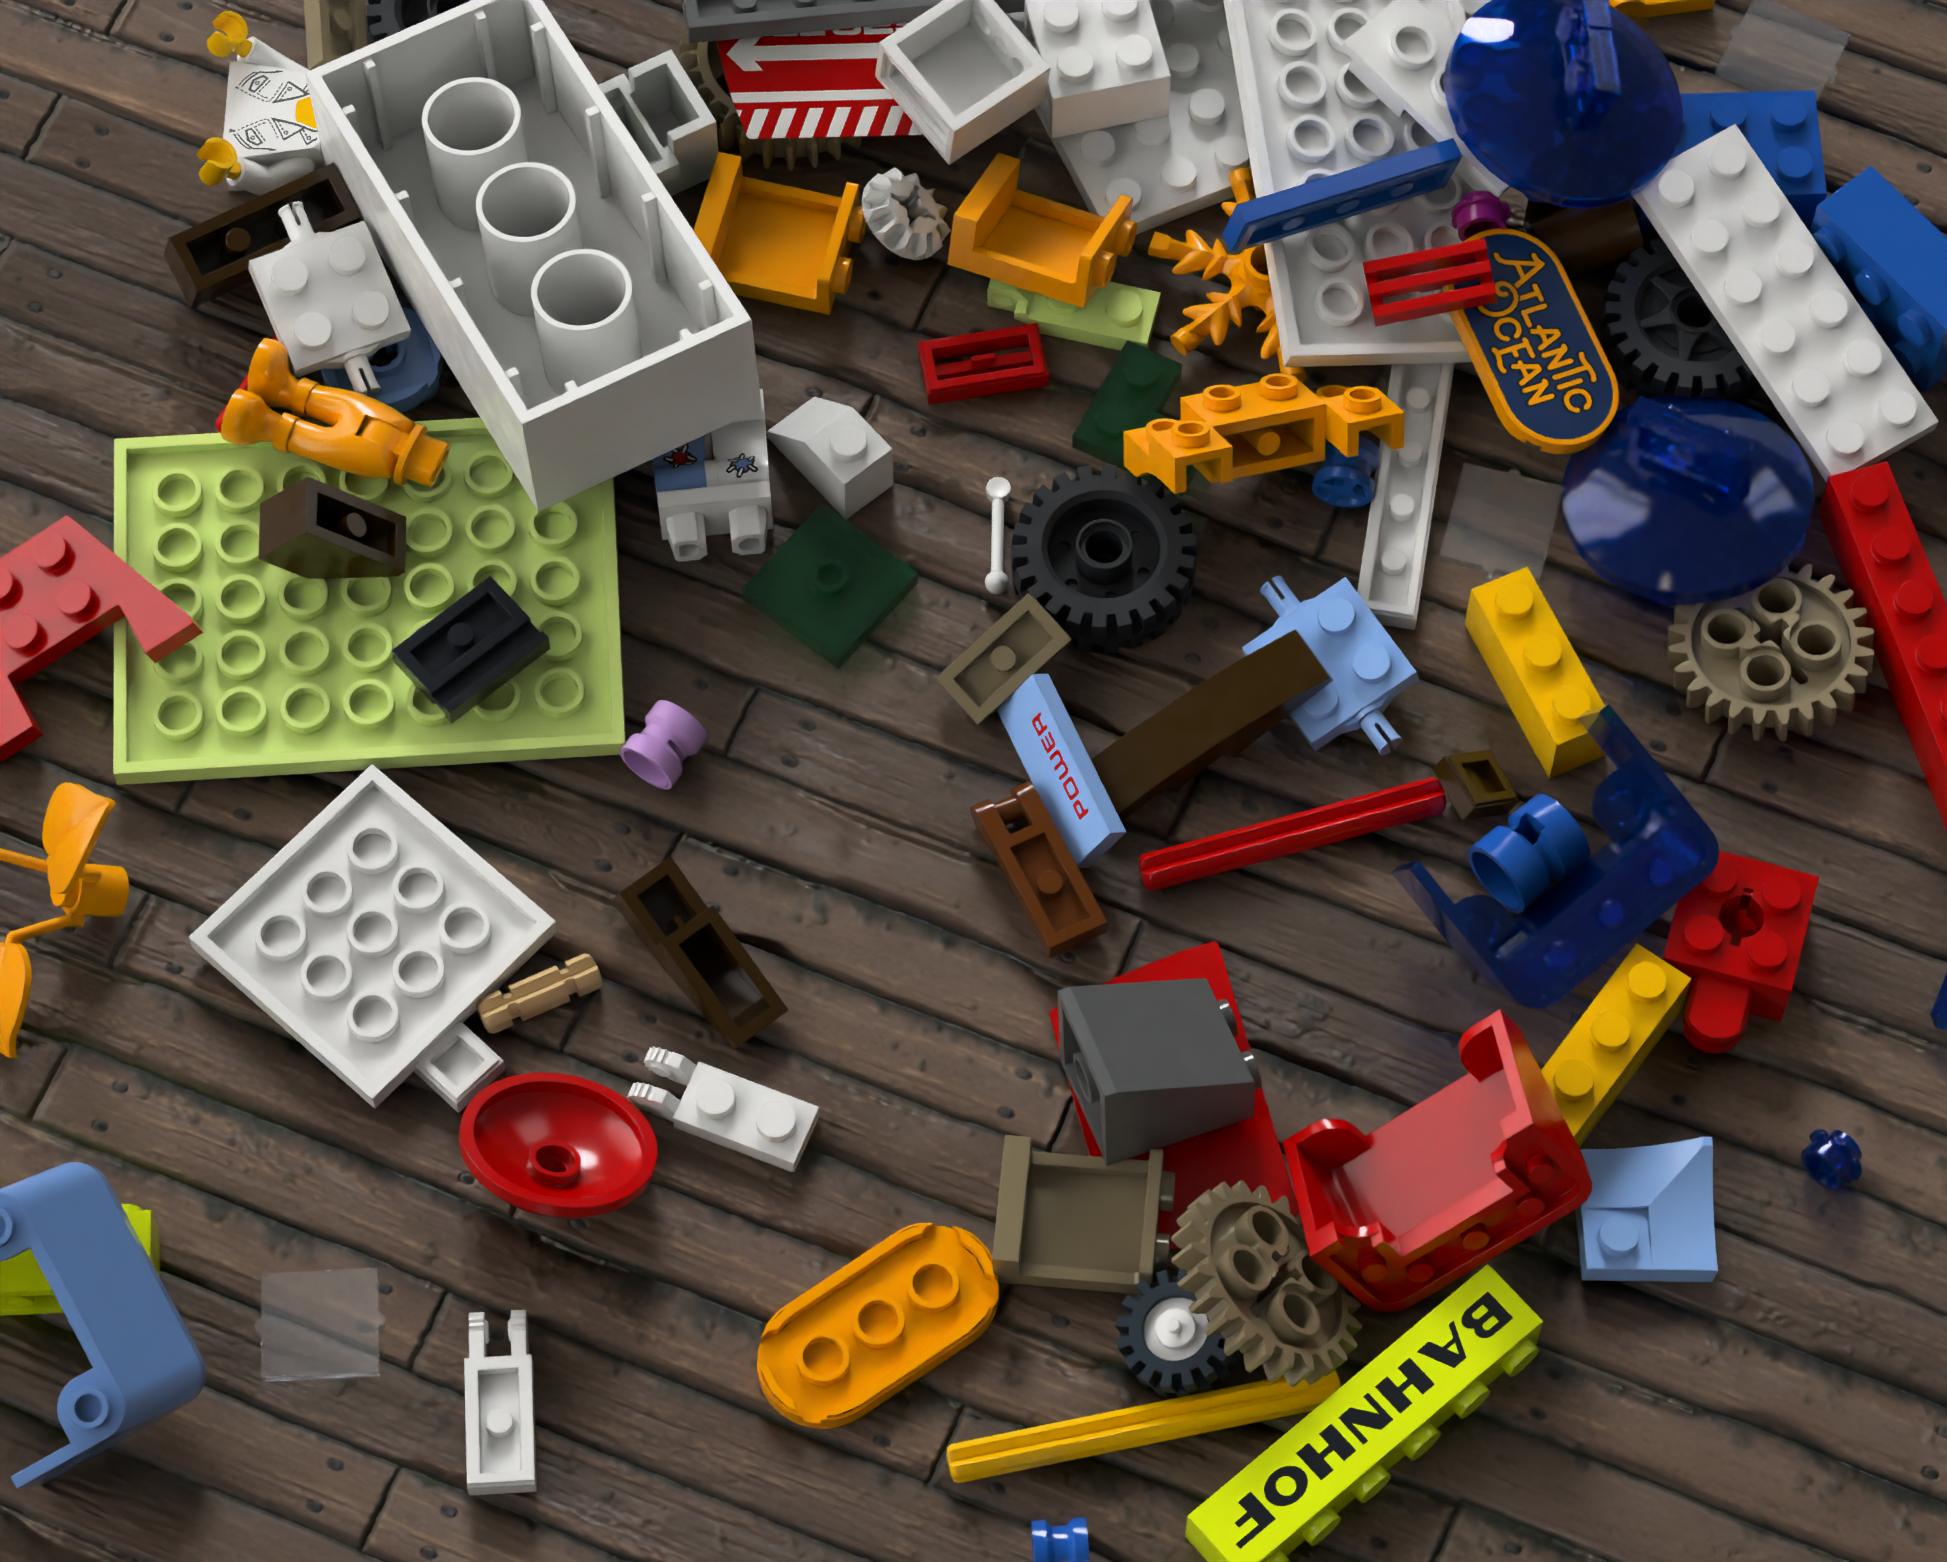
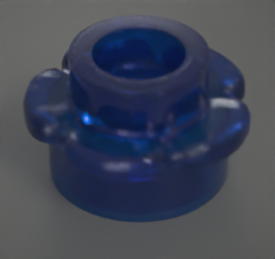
M1816 1129L1810 1134L1811 1143L1801 1152V1161L1805 1170L1818 1184L1829 1190L1836 1191L1845 1183H1851L1853 1180H1858L1861 1177L1863 1171L1860 1163L1862 1152L1852 1137L1840 1130H1833L1829 1134L1824 1129Z

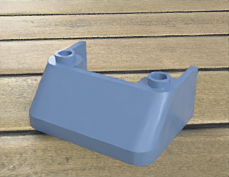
M64 1163L0 1188V1262L10 1260L28 1249L32 1251L93 1367L67 1383L58 1398V1419L70 1444L12 1475L11 1479L17 1489L42 1486L184 1407L198 1397L206 1381L204 1359L111 1184L98 1168L85 1163Z

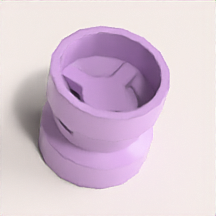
M659 700L646 715V727L641 733H635L629 737L620 749V756L624 763L640 778L655 787L667 790L672 788L681 776L682 762L686 757L694 756L706 743L708 734L700 722L689 712L674 703Z

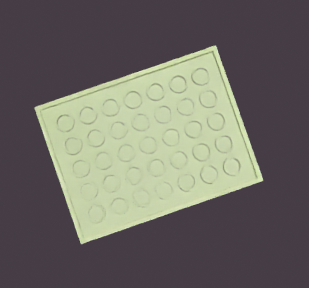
M481 418L414 421L415 425L419 423L427 427L428 436L450 444L448 457L432 487L409 479L403 486L393 482L394 474L391 479L361 478L293 453L286 454L273 448L272 442H257L253 445L237 446L224 440L221 433L114 439V554L190 615L203 631L202 634L155 663L145 654L126 617L114 623L113 774L117 785L366 770L371 764L378 769L620 755V749L626 742L614 477L538 512ZM310 477L406 517L405 573L397 577L307 579L259 560L260 503L300 480ZM491 576L531 618V623L540 632L543 631L549 637L550 650L451 724L437 704L433 705L394 663L391 650Z

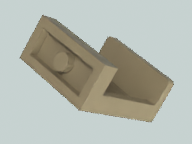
M1005 1135L992 1253L993 1273L998 1275V1283L1139 1294L1140 1291L1136 1284L1144 1278L1149 1285L1154 1283V1274L1164 1270L1168 1271L1170 1234L1158 1233L1160 1211L1173 1212L1176 1172L1164 1171V1150L1150 1149L1149 1160L1126 1159L1106 1166L1103 1157L1032 1151L1031 1137Z

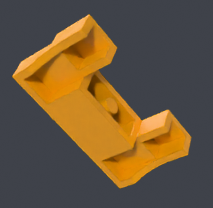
M1275 373L1262 377L1260 382L1236 387L1231 385H1213L1207 387L1203 393L1180 397L1181 420L1156 419L1147 423L1146 427L1123 431L1124 466L1135 477L1149 474L1156 476L1174 494L1186 492V466L1193 465L1211 483H1225L1236 478L1325 461V438L1347 458L1358 456L1359 432L1364 430L1375 434L1392 450L1404 448L1405 412L1377 388L1367 386L1350 388L1342 385H1327L1313 393L1294 375Z

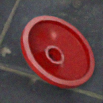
M548 1072L526 1073L507 1077L488 1085L476 1094L467 1105L459 1129L460 1152L472 1175L501 1200L521 1210L545 1217L578 1219L617 1210L635 1200L646 1189L653 1177L657 1161L658 1147L654 1131L636 1106L619 1093L604 1085L567 1074Z

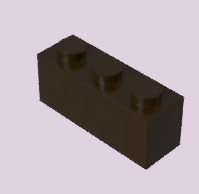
M334 162L168 238L163 256L191 309L253 281L248 270L249 260L281 250L291 242L282 218L278 214L279 209L289 204L292 211L293 202H302L314 233L332 232L360 222L362 216Z

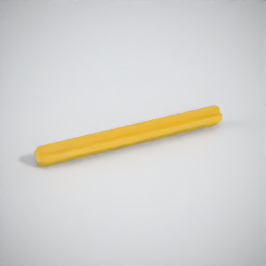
M1336 1370L1326 1377L1322 1376L1311 1385L1303 1379L1295 1387L1290 1386L1285 1377L1281 1376L1273 1383L1267 1379L953 1443L947 1447V1463L954 1482L963 1483L1313 1411L1337 1391L1341 1384Z

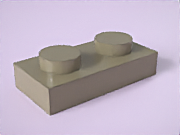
M304 0L308 70H313L368 46L364 0Z
M1028 593L942 671L936 679L976 724L981 725L1032 674H1037L1069 645L1073 639L1033 595Z

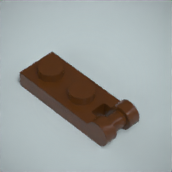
M1027 781L1011 788V796L996 803H992L990 799H987L970 807L972 819L979 834L988 843L1049 958L1107 933L1108 921L1031 782ZM1020 819L1028 825V827L1012 834L1006 828L1007 825Z

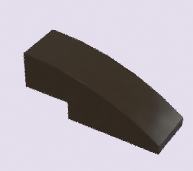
M671 856L623 889L612 900L619 912L663 969L734 1049L788 1011L786 1005L713 905L710 907L706 906Z

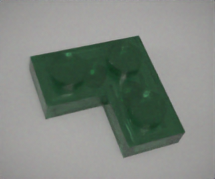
M1127 340L1073 433L1072 448L1108 464L1116 465L1117 468L1127 472L1128 469L1124 466L1123 431L1146 427L1147 423L1156 419H1170L1160 413L1182 376V364ZM1193 465L1186 466V490L1197 472ZM1149 474V475H1146V476H1141L1142 479H1144V480H1146V481H1149V480L1153 477V478H1155L1156 480H1158L1159 482H1161V483L1163 484L1164 489H1167V490L1171 491V490H1170L1160 479H1158L1156 476H1154V475H1152V474ZM1185 492L1178 493V495L1183 497Z

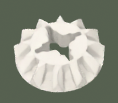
M894 167L884 174L878 173L865 186L862 194V210L865 220L875 237L895 254L912 260L926 259L943 247L942 241L951 231L947 223L943 221L948 209L935 202L932 197L935 188L927 190L923 188L916 173L904 176L902 172ZM902 203H905L909 207V215L915 218V220L910 225V219L907 217V209L901 205Z

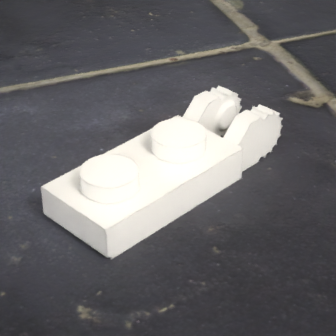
M654 1046L649 1048L643 1062L645 1066L655 1074L667 1077L669 1080L687 1086L680 1101L670 1092L643 1082L633 1083L627 1096L633 1105L643 1109L645 1112H651L653 1115L673 1122L674 1128L784 1170L795 1172L819 1119L820 1110L818 1106L702 1062H698L695 1065L685 1056L669 1052L667 1049Z
M511 1310V1317L508 1320L511 1356L487 1357L489 1323L485 1319V1313H469V1358H464L466 1470L469 1496L537 1492L534 1367L532 1355L529 1354L527 1311Z

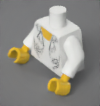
M224 11L219 14L212 23L216 29L223 31L226 35L215 31L207 39L209 52L217 57H227L233 52L238 55L237 61H230L223 139L212 137L198 151V158L207 160L200 169L199 176L202 182L208 186H216L226 177L229 191L245 190L261 196L326 166L305 73L310 70L277 52L254 36L246 39L248 35L246 21L236 12Z

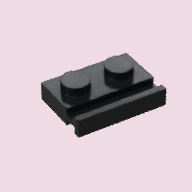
M489 576L391 651L394 663L433 705L437 704L445 713L447 720L452 724L550 650L549 637L543 631L540 632L531 623V618Z

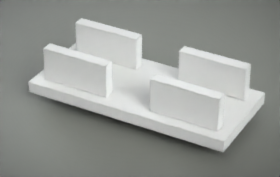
M1420 0L1392 1L1344 41L1341 49L1352 59L1348 69L1399 118L1408 112L1438 142L1454 138L1462 154L1455 172L1475 191H1489L1499 198L1556 149L1564 139Z

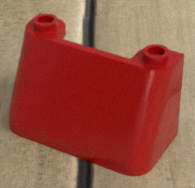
M1501 1009L1470 1027L1463 1033L1458 1042L1461 1062L1470 1073L1367 1135H1364L1355 1125L1346 1120L1322 1119L1283 1141L1310 1257L1364 1305L1374 1311L1389 1313L1413 1306L1577 1209L1587 1201L1592 1192V1180L1587 1163L1520 1028Z

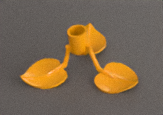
M62 783L52 794L45 814L42 831L43 846L48 854L46 860L0 848V861L48 873L52 903L55 906L62 907L65 912L63 916L8 933L5 943L0 941V1053L9 1058H18L16 1054V1039L26 1012L32 982L31 963L25 947L21 945L23 941L66 927L82 928L85 923V915L117 918L121 916L127 905L129 880L125 869L121 866L87 864V860L116 802L110 798L95 794L80 784Z

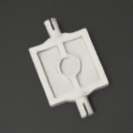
M300 201L293 202L292 211L289 204L279 209L278 214L282 218L291 242L281 250L249 260L248 270L277 339L288 350L290 370L298 378L323 368H345L354 391L366 396L368 391L369 396L372 397L381 391V387L377 383L368 359L380 348L410 338L411 329L365 220L332 232L314 233L303 208V203Z

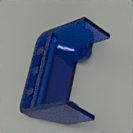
M1610 704L1589 709L1577 719L1617 767L1614 772L1597 786L1591 804L1595 821L1611 841L1520 917L1514 920L1500 902L1486 895L1467 896L1454 904L1420 861L1401 864L1391 872L1449 945L1513 1003L1523 1008L1543 1009L1556 1004L1713 872L1718 862L1719 845L1712 830Z

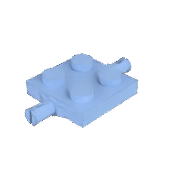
M1282 576L1273 577L1272 582L1283 599L1278 596L1267 581L1261 587L1260 593L1265 596L1279 615V618L1270 629L1250 641L1242 649L1245 656L1296 629L1333 679L1331 683L1289 714V717L1314 751H1317L1340 734L1358 730L1359 728L1363 729L1380 755H1386L1391 751L1388 743L1379 731L1382 732L1395 750L1401 744L1402 738L1396 733L1382 713L1394 697L1418 682L1419 678L1416 670L1348 579L1344 577L1315 598L1304 600L1301 603L1285 583Z

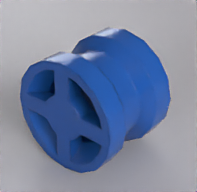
M1359 436V455L1347 458L1325 438V461H1320L1322 464L1321 469L1316 471L1313 477V494L1318 499L1338 507L1354 508L1370 503L1375 489L1374 480L1370 475L1379 465V448L1372 441Z
M1086 1517L1071 1518L1066 1525L1051 1526L1045 1519L1031 1520L1033 1562H1090Z

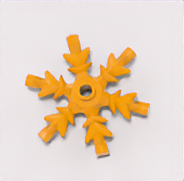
M1239 168L1229 174L1231 188L1237 203L1223 202L1221 207L1230 217L1237 204L1256 199L1252 170L1249 168ZM1190 229L1185 233L1186 242L1178 241L1166 234L1154 232L1148 255L1180 261L1173 267V274H1188L1205 270L1202 281L1209 280L1222 273L1231 280L1232 284L1228 294L1206 293V297L1213 303L1194 305L1183 310V314L1194 321L1170 336L1171 344L1178 353L1186 356L1209 334L1215 345H1221L1226 337L1230 319L1240 328L1242 325L1241 309L1252 306L1256 311L1263 310L1267 315L1256 330V333L1269 331L1261 349V358L1267 359L1277 353L1282 374L1294 375L1301 382L1306 380L1307 376L1304 367H1284L1264 244L1243 250L1237 255H1228L1218 238L1214 243L1213 249H1211L1196 232Z

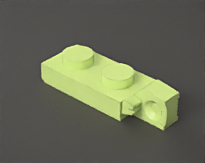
M990 278L987 289V305L1013 311L1014 319L1023 323H1038L1040 334L1144 355L1147 354L1160 305L1161 292L1109 282L1105 289L1098 287L1086 306L1081 308Z

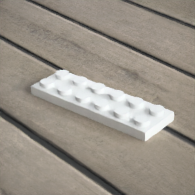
M1736 124L1632 181L1629 191L1826 483L1828 476L1874 465L1935 430L1939 422Z

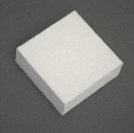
M460 1021L417 1061L414 1072L459 1113L476 1094L487 1087L505 1070L504 1060Z

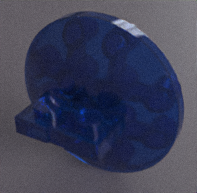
M1492 0L1482 6L1468 19L1448 54L1444 86L1447 106L1455 125L1456 134L1483 166L1501 181L1522 192L1531 201L1537 203L1547 202L1575 208L1602 207L1619 203L1645 189L1664 169L1675 152L1682 130L1683 108L1680 89L1668 60L1651 37L1629 17L1610 6L1608 0Z
M1640 395L1634 404L1624 407L1615 413L1612 421L1595 443L1584 450L1572 453L1565 469L1562 485L1563 520L1570 540L1579 555L1603 579L1628 592L1655 600L1665 606L1722 601L1740 596L1767 583L1781 573L1799 553L1806 541L1813 517V478L1809 465L1795 441L1785 430L1763 414L1745 405L1718 397H1701L1700 395L1676 397L1675 395L1648 399Z

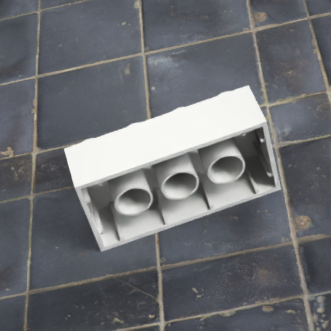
M471 0L305 73L325 165L335 163L362 216L360 222L365 220L378 252L538 512L762 409L751 318L543 0Z

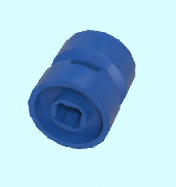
M1539 793L1508 817V828L1497 826L1468 849L1470 866L1481 885L1502 907L1517 914L1523 912L1550 890V880L1560 882L1590 858L1589 843L1576 820L1556 800L1548 795Z

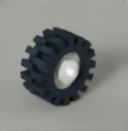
M1179 1269L1178 1276L1171 1277L1169 1272L1164 1270L1156 1273L1157 1282L1149 1285L1144 1278L1136 1284L1140 1293L1135 1298L1127 1294L1122 1302V1306L1126 1310L1125 1315H1117L1115 1326L1120 1332V1337L1116 1338L1119 1351L1124 1356L1123 1360L1139 1382L1147 1389L1152 1387L1158 1395L1169 1398L1170 1393H1176L1178 1397L1191 1395V1392L1200 1390L1201 1393L1213 1391L1210 1384L1217 1378L1224 1384L1231 1376L1227 1369L1231 1362L1238 1365L1241 1357L1239 1350L1229 1357L1225 1355L1224 1345L1226 1339L1220 1333L1214 1336H1207L1205 1333L1206 1326L1210 1321L1206 1314L1190 1312L1189 1307L1197 1299L1194 1293L1178 1287L1177 1283L1188 1274L1182 1269Z

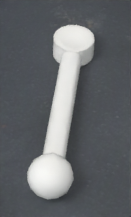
M1002 477L990 479L986 486L987 499L992 502L991 572L986 576L984 583L986 589L995 595L1004 593L1009 586V578L1003 572L1004 503L1010 498L1011 486L1008 480Z

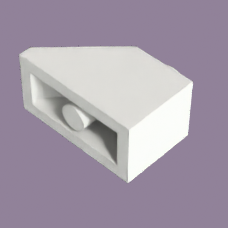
M813 397L767 431L768 439L845 520L893 486V449L853 407Z

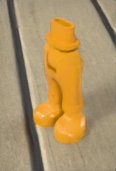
M264 338L255 350L248 372V391L239 388L234 392L226 407L221 425L222 438L237 446H248L257 442H272V446L276 450L286 454L293 453L361 478L391 479L394 474L393 482L402 486L409 479L432 487L450 450L449 443L428 436L426 426L419 423L415 425L414 421L383 402L357 392L322 386L318 382L305 377L301 380L297 379L290 372L287 348L281 342L270 338ZM269 407L285 408L291 410L294 415L286 412L281 415ZM299 417L305 419L311 418L326 423L333 427L326 428L323 426H319L307 421H303Z

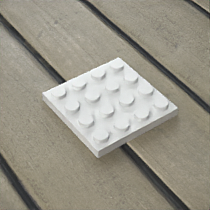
M371 764L189 936L191 947L375 1109L415 1070L417 1061L457 1022L461 1021L464 1023L477 1010L476 1005L480 998L497 991L557 932L556 921Z

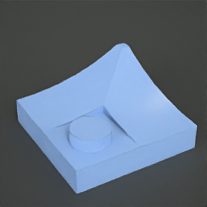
M1699 1137L1643 1147L1580 1149L1592 1180V1192L1589 1198L1575 1209L1582 1280L1713 1282L1718 1272L1713 1207L1712 1137Z

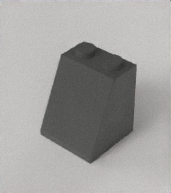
M1207 978L1072 986L1057 991L1060 1061L1106 1166L1150 1152V1149H1159L1254 1117L1255 1090L1262 1087L1257 1063L1250 1051L1240 1052L1234 1039L1238 1031L1232 1009L1226 999L1216 1000Z

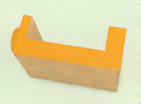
M718 152L693 231L735 295L830 315L836 293L846 294L849 288L853 270V259L847 258L852 242L861 244L867 222L860 206L859 184L847 182L843 196L838 197L744 177L742 157Z
M998 152L953 216L947 264L1084 308L1098 287L1105 289L1108 286L1118 256L1127 257L1132 249L1137 233V222L1130 220L1133 198L1121 194L1107 216L1102 217L1018 190L1017 183L1021 159Z

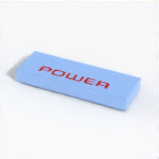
M1032 674L997 709V712L1035 790L1078 868H1090L1126 833V830L1049 674Z

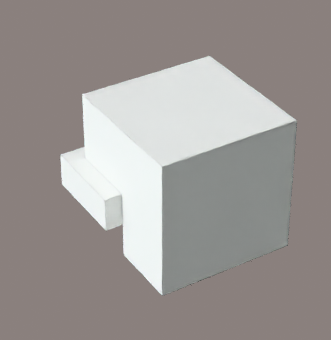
M672 50L629 68V81L623 73L598 85L670 196L710 179L718 154L716 120Z

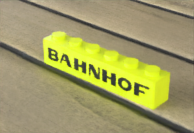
M1489 1264L1485 1265L1187 1516L1186 1539L1207 1562H1291L1286 1556L1306 1540L1311 1546H1314L1335 1529L1341 1520L1337 1513L1354 1498H1357L1361 1503H1365L1375 1496L1391 1478L1387 1470L1406 1455L1411 1461H1414L1429 1450L1441 1435L1437 1428L1453 1414L1456 1413L1463 1419L1475 1411L1490 1394V1390L1486 1386L1505 1371L1510 1377H1513L1522 1371L1539 1352L1536 1344L1543 1323L1542 1319Z

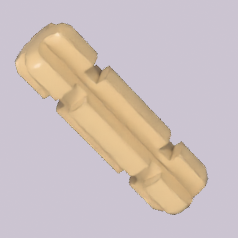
M584 953L565 961L566 968L559 970L557 966H553L509 985L510 992L502 995L500 990L485 995L479 999L476 1005L483 1026L489 1033L495 1034L513 1026L512 1019L520 1016L521 1020L525 1021L569 1002L570 998L568 995L576 992L581 997L599 989L602 986V978L596 962L590 954Z

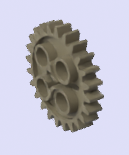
M1760 557L1755 558L1752 572L1745 574L1734 562L1729 563L1728 579L1725 581L1709 572L1706 574L1705 591L1690 587L1687 592V605H1676L1674 624L1668 627L1667 666L1669 669H1674V688L1687 689L1686 706L1688 708L1698 707L1706 703V723L1710 724L1724 715L1728 718V734L1733 735L1744 723L1751 725L1752 736L1756 741L1760 740L1766 727H1774L1780 741H1786L1788 728L1792 725H1797L1807 737L1811 736L1813 719L1816 717L1825 724L1833 726L1836 721L1837 707L1850 712L1854 709L1855 693H1865L1868 673L1872 672L1874 650H1872L1874 630L1866 627V608H1853L1854 592L1849 589L1834 594L1835 576L1832 574L1818 582L1811 580L1812 565L1808 563L1801 568L1797 575L1789 573L1786 558L1780 559L1775 571H1766ZM1719 642H1729L1732 644H1722ZM1808 653H1818L1821 655H1811ZM1758 684H1769L1771 686H1761Z
M1239 1181L1232 1188L1225 1182H1222L1212 1191L1208 1189L1187 1206L1188 1210L1176 1221L1181 1229L1171 1238V1241L1181 1249L1179 1253L1171 1258L1172 1263L1188 1273L1177 1284L1179 1288L1195 1294L1197 1300L1189 1307L1190 1312L1206 1314L1210 1320L1205 1329L1206 1335L1214 1336L1220 1333L1226 1339L1224 1345L1225 1355L1229 1357L1239 1350L1244 1354L1245 1368L1248 1372L1251 1373L1259 1365L1263 1364L1269 1382L1273 1383L1284 1375L1292 1387H1295L1303 1379L1311 1385L1322 1376L1326 1377L1348 1359L1346 1355L1358 1345L1352 1336L1362 1329V1324L1351 1314L1361 1307V1303L1354 1297L1346 1294V1288L1310 1257L1300 1214L1297 1217L1290 1214L1287 1197L1283 1195L1275 1203H1271L1269 1193L1263 1185L1251 1193L1244 1181ZM1282 1257H1284L1279 1267L1276 1262L1280 1260ZM1255 1299L1258 1302V1304H1256L1253 1308L1250 1309Z

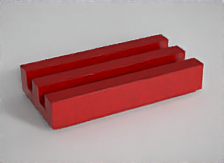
M1485 238L1363 262L1375 327L1497 302V293L1493 282ZM1480 279L1481 285L1387 304H1383L1382 299L1417 291L1424 293L1439 290L1446 285Z
M1038 323L917 342V354L922 367V378L926 387L928 405L1049 386V373ZM1025 346L1030 348L1029 351L997 356L994 353L972 356L971 360L940 365L934 364L936 360Z

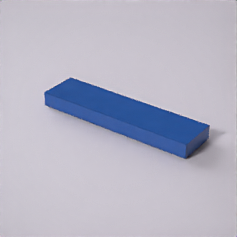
M1454 138L1237 204L1222 236L1230 252L1235 251L1236 253L1445 188L1458 166L1462 154Z

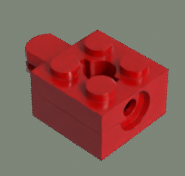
M1692 844L1662 960L1691 978L1686 995L1688 999L1683 1014L1682 1026L1685 1038L1695 1048L1706 1053L1717 1054L1732 1050L1742 1039L1749 1014L1781 1022L1792 991L1820 876Z

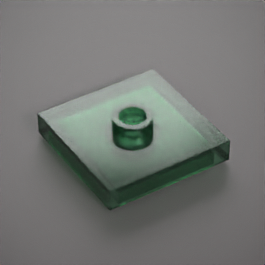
M822 503L742 588V598L839 669L918 584V572Z

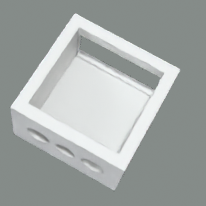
M943 0L879 42L875 77L948 165H950L1045 101L1051 67L994 0Z
M1024 0V36L1051 67L1045 101L1042 103L1051 139L1169 115L1171 74L1149 0Z

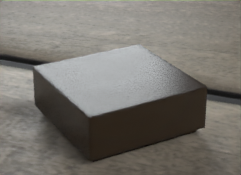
M1490 749L1444 756L1433 768L1434 773L1462 821L1508 814L1519 802L1516 793Z

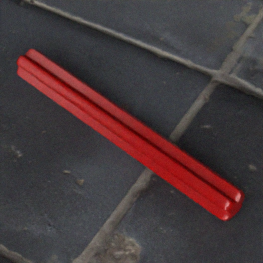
M1430 777L1152 851L1139 857L1138 868L1140 877L1145 888L1154 891L1442 814L1447 804L1445 791L1438 778Z

